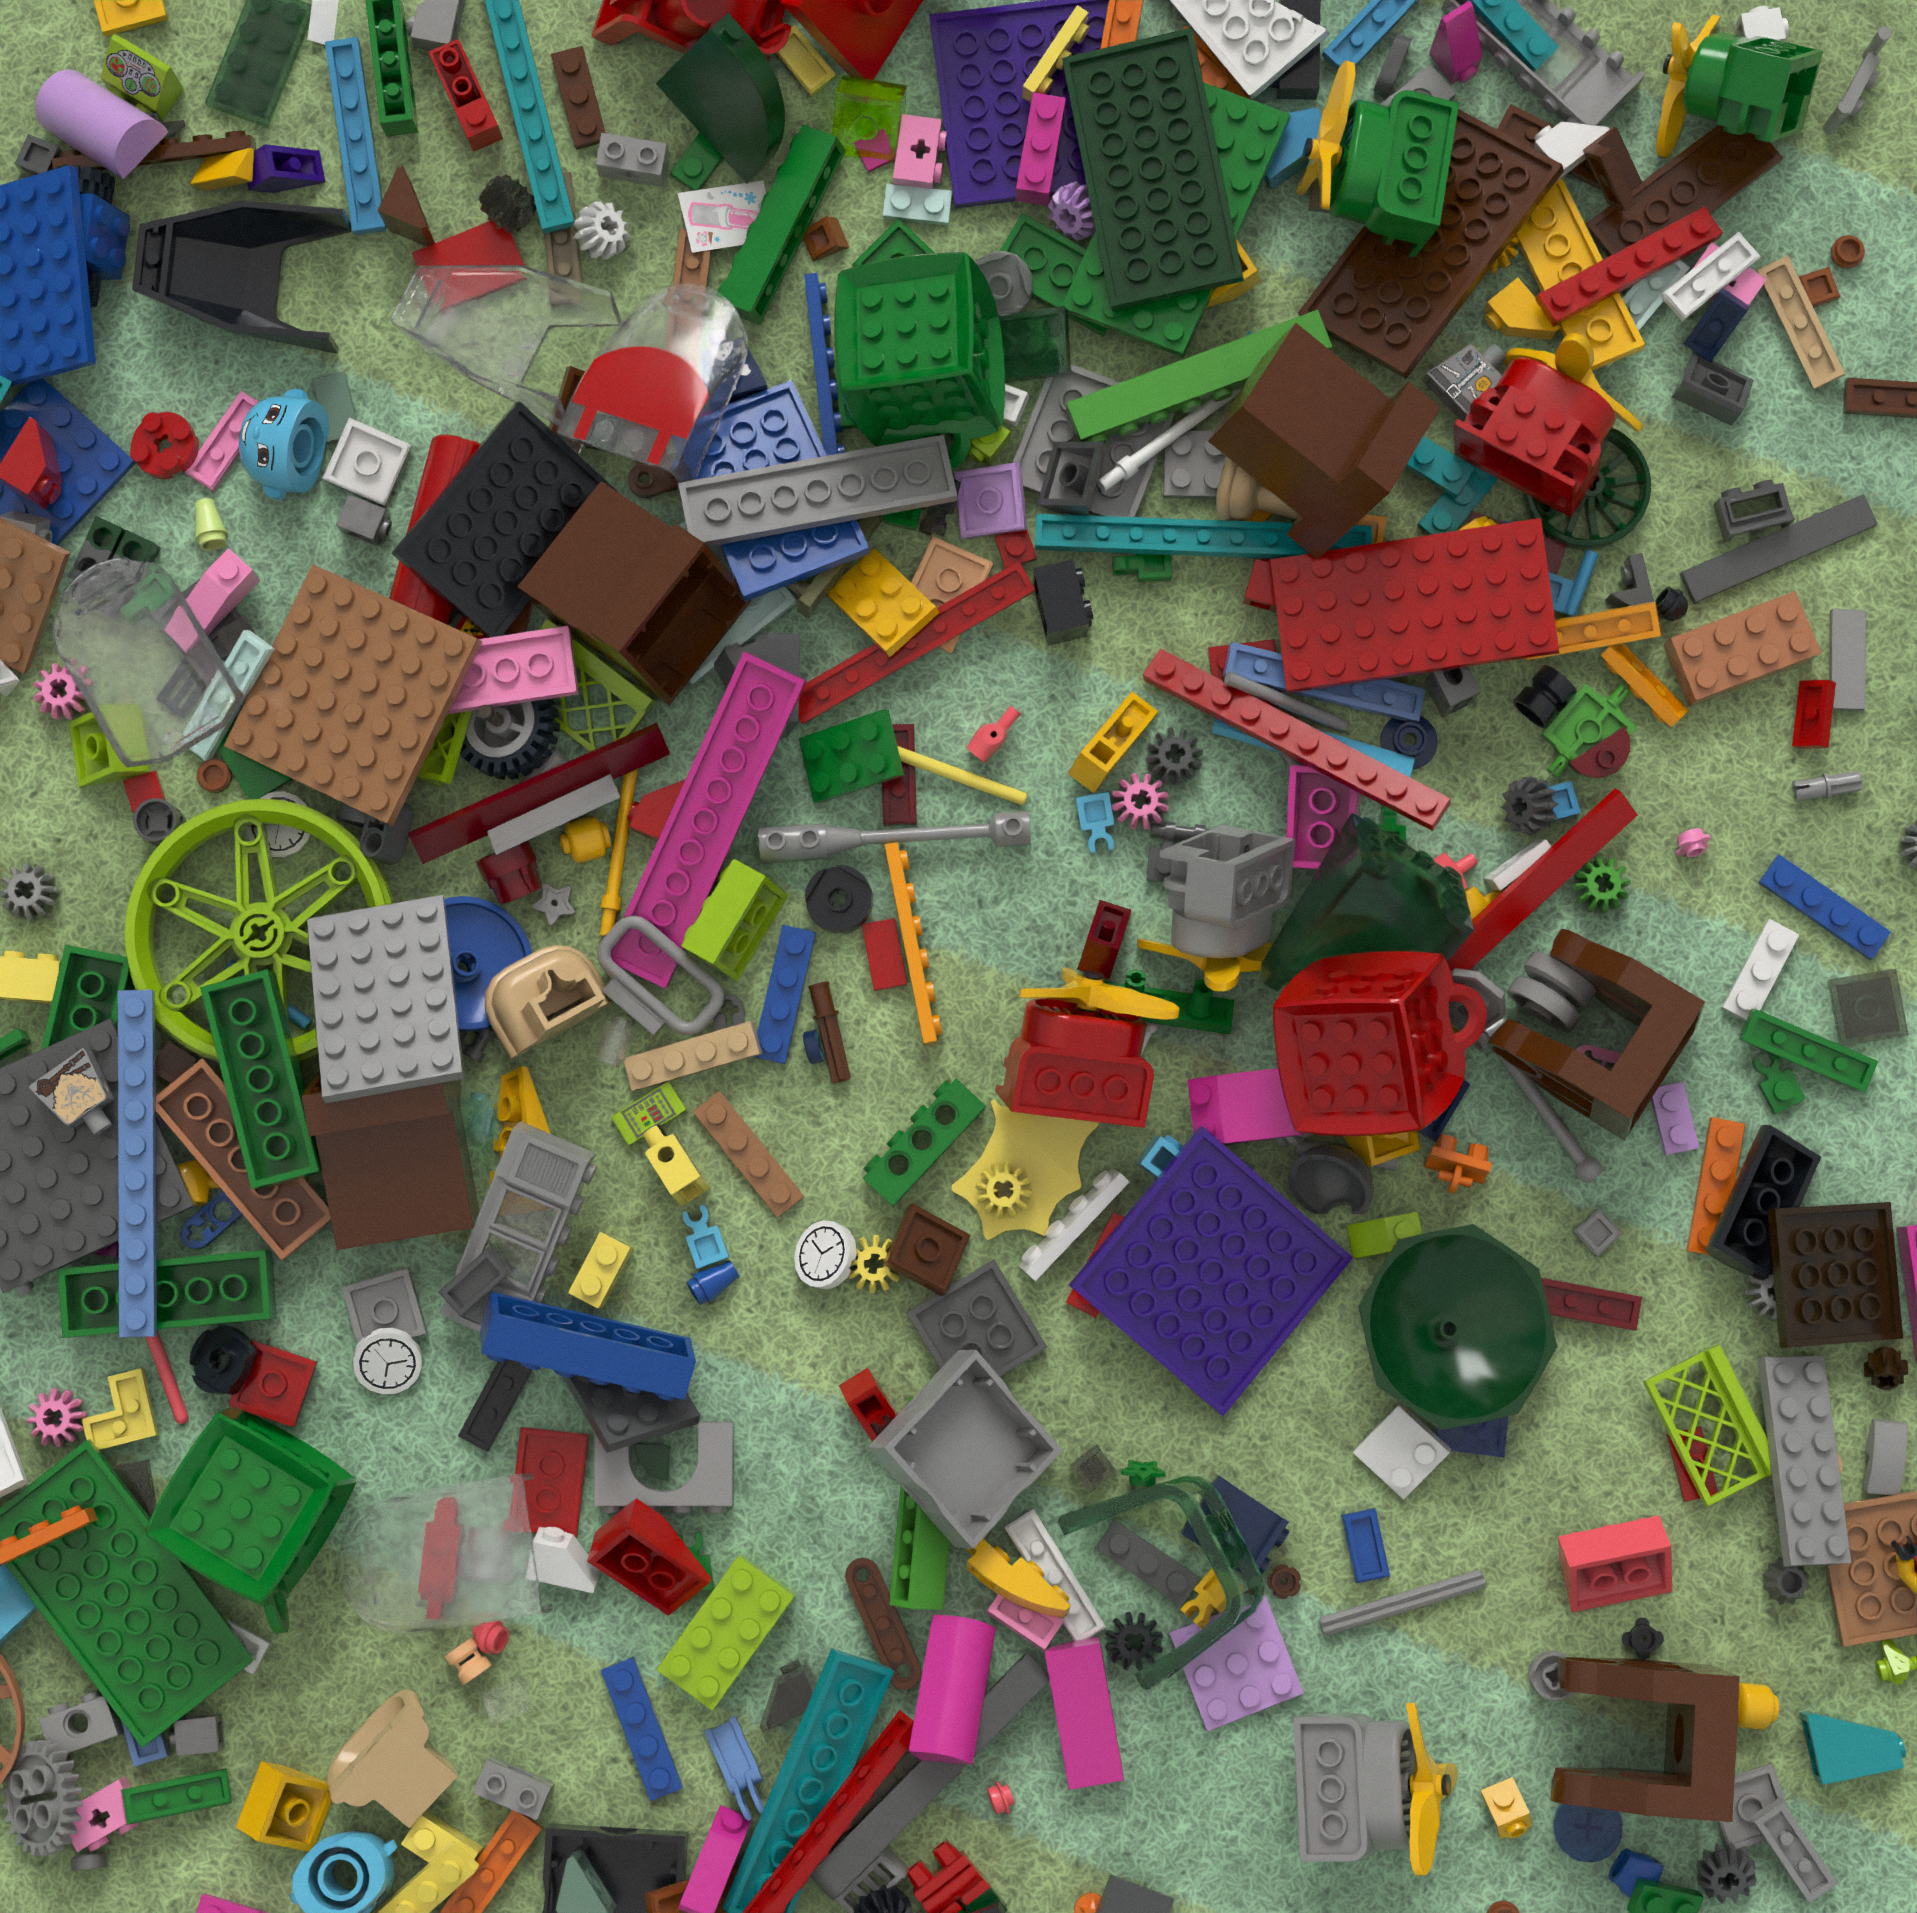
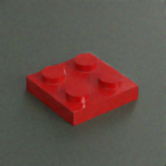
M251 1340V1344L257 1348V1358L253 1362L248 1379L242 1385L241 1390L231 1396L228 1406L240 1408L243 1411L296 1427L318 1361Z

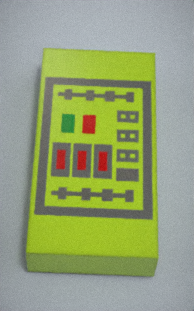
M668 1081L611 1116L628 1146H631L644 1138V1133L656 1125L663 1126L687 1111V1109Z

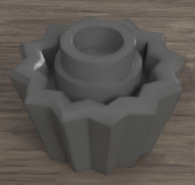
M1780 1557L1776 1563H1768V1571L1762 1574L1765 1579L1762 1588L1768 1591L1769 1599H1776L1780 1605L1786 1602L1794 1605L1797 1599H1804V1592L1810 1588L1807 1582L1810 1574L1804 1571V1566L1784 1567L1783 1559Z

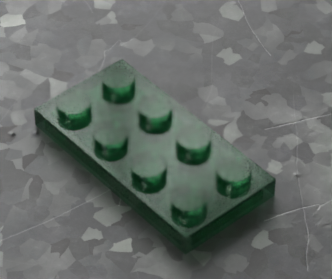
M246 0L205 100L206 106L268 128L308 30L312 4L301 0Z

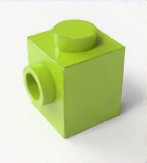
M1002 426L998 432L972 439L968 456L978 463L984 461L991 466L1010 441L1011 431Z

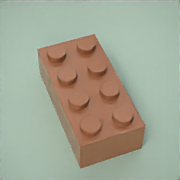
M1796 591L1672 637L1663 645L1688 707L1804 664L1821 654Z

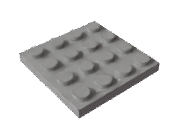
M1053 358L1013 460V463L1018 462L1021 464L1023 489L1040 495L1054 442H1078L1066 412V402L1120 382ZM1175 413L1170 414V419L1160 424L1152 425L1151 422L1140 425L1138 426L1139 430L1133 434L1121 437L1118 433L1107 437L1108 441L1105 443V455L1098 480L1113 470L1116 462L1126 455L1132 456L1168 430ZM1160 452L1138 467V472L1127 480H1120L1107 491L1103 492L1096 485L1089 514L1094 516L1135 517Z

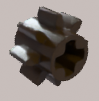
M1880 1347L1873 1353H1868V1361L1864 1362V1377H1871V1385H1875L1882 1390H1891L1904 1383V1375H1908V1360H1901L1900 1351L1890 1347Z

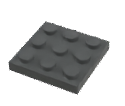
M994 1259L949 1286L945 1295L940 1296L936 1294L907 1312L908 1317L940 1369L958 1350H977L1000 1377L1047 1348L1046 1343Z

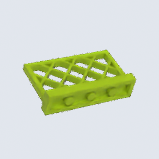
M547 618L539 630L561 626ZM572 634L575 665L580 668L582 682L578 683V687H583L585 706L568 708L566 696L560 697L562 709H559L558 712L559 714L563 713L564 722L558 717L555 718V721L560 723L562 731L591 752L598 749L595 744L594 733L612 730L613 741L634 732L646 714L651 712L659 701ZM587 674L595 679V681H587ZM603 685L607 690L608 703L591 705L588 686ZM613 694H614L615 696H617L619 699H621L622 701H616V702H614V700H613ZM627 704L637 712L629 724L617 725L614 706ZM609 707L611 726L594 729L591 709ZM586 710L588 729L573 730L569 725L568 712ZM618 729H624L618 738ZM581 734H589L590 742L582 737Z
M1721 1345L1710 1346L1698 1352V1354L1642 1381L1705 1507L1766 1476H1772L1768 1439ZM1697 1362L1700 1363L1705 1373L1702 1386L1685 1381L1689 1367ZM1681 1371L1679 1378L1672 1376ZM1664 1379L1677 1383L1672 1401L1661 1398L1655 1386L1656 1383ZM1709 1383L1713 1390L1708 1389ZM1683 1386L1700 1391L1695 1409L1678 1404ZM1706 1394L1717 1397L1720 1403L1717 1417L1701 1412ZM1665 1405L1670 1406L1669 1412ZM1676 1409L1693 1414L1688 1433L1676 1428L1673 1422ZM1725 1415L1728 1421L1723 1420ZM1699 1417L1715 1422L1710 1441L1694 1435ZM1722 1425L1732 1428L1736 1435L1733 1449L1717 1443ZM1681 1436L1686 1437L1685 1443L1683 1442ZM1692 1440L1708 1445L1703 1464L1692 1460L1689 1454ZM1740 1446L1742 1447L1744 1453L1739 1451ZM1715 1448L1731 1454L1726 1472L1710 1467ZM1737 1456L1749 1461L1754 1474L1744 1479L1732 1475ZM1696 1467L1701 1468V1473H1700V1474H1699V1472H1698V1470H1697ZM1708 1471L1724 1477L1720 1491L1711 1496L1704 1484ZM1730 1480L1737 1481L1733 1485L1729 1486Z

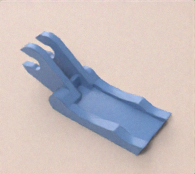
M733 1716L729 1718L728 1722L712 1730L709 1728L704 1733L731 1795L736 1796L743 1816L749 1821L752 1819L742 1791L749 1788L753 1802L758 1812L762 1814L764 1805L756 1784L764 1781L740 1724L737 1718Z

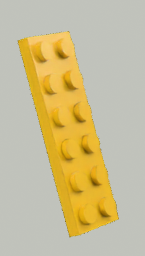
M1561 178L1552 186L1515 235L1518 237L1519 248L1541 292L1603 260L1563 178ZM1619 292L1559 324L1563 337L1571 333H1577L1589 340L1594 351V362L1590 367L1592 371L1644 350L1645 343Z

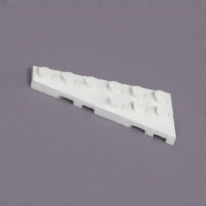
M1170 0L1252 100L1330 34L1324 27L1314 24L1304 18L1303 15L1288 9L1275 0Z

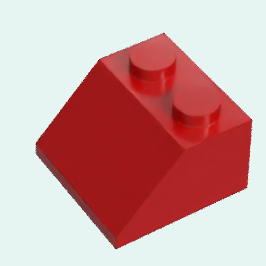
M29 417L0 463V480L9 489L45 510L49 504H53L61 493L60 486L63 480L52 436L36 420Z

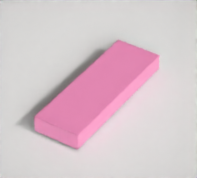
M240 391L198 451L192 466L185 471L188 476L211 491H215L240 455L239 436L241 426L249 410L259 403L258 401Z

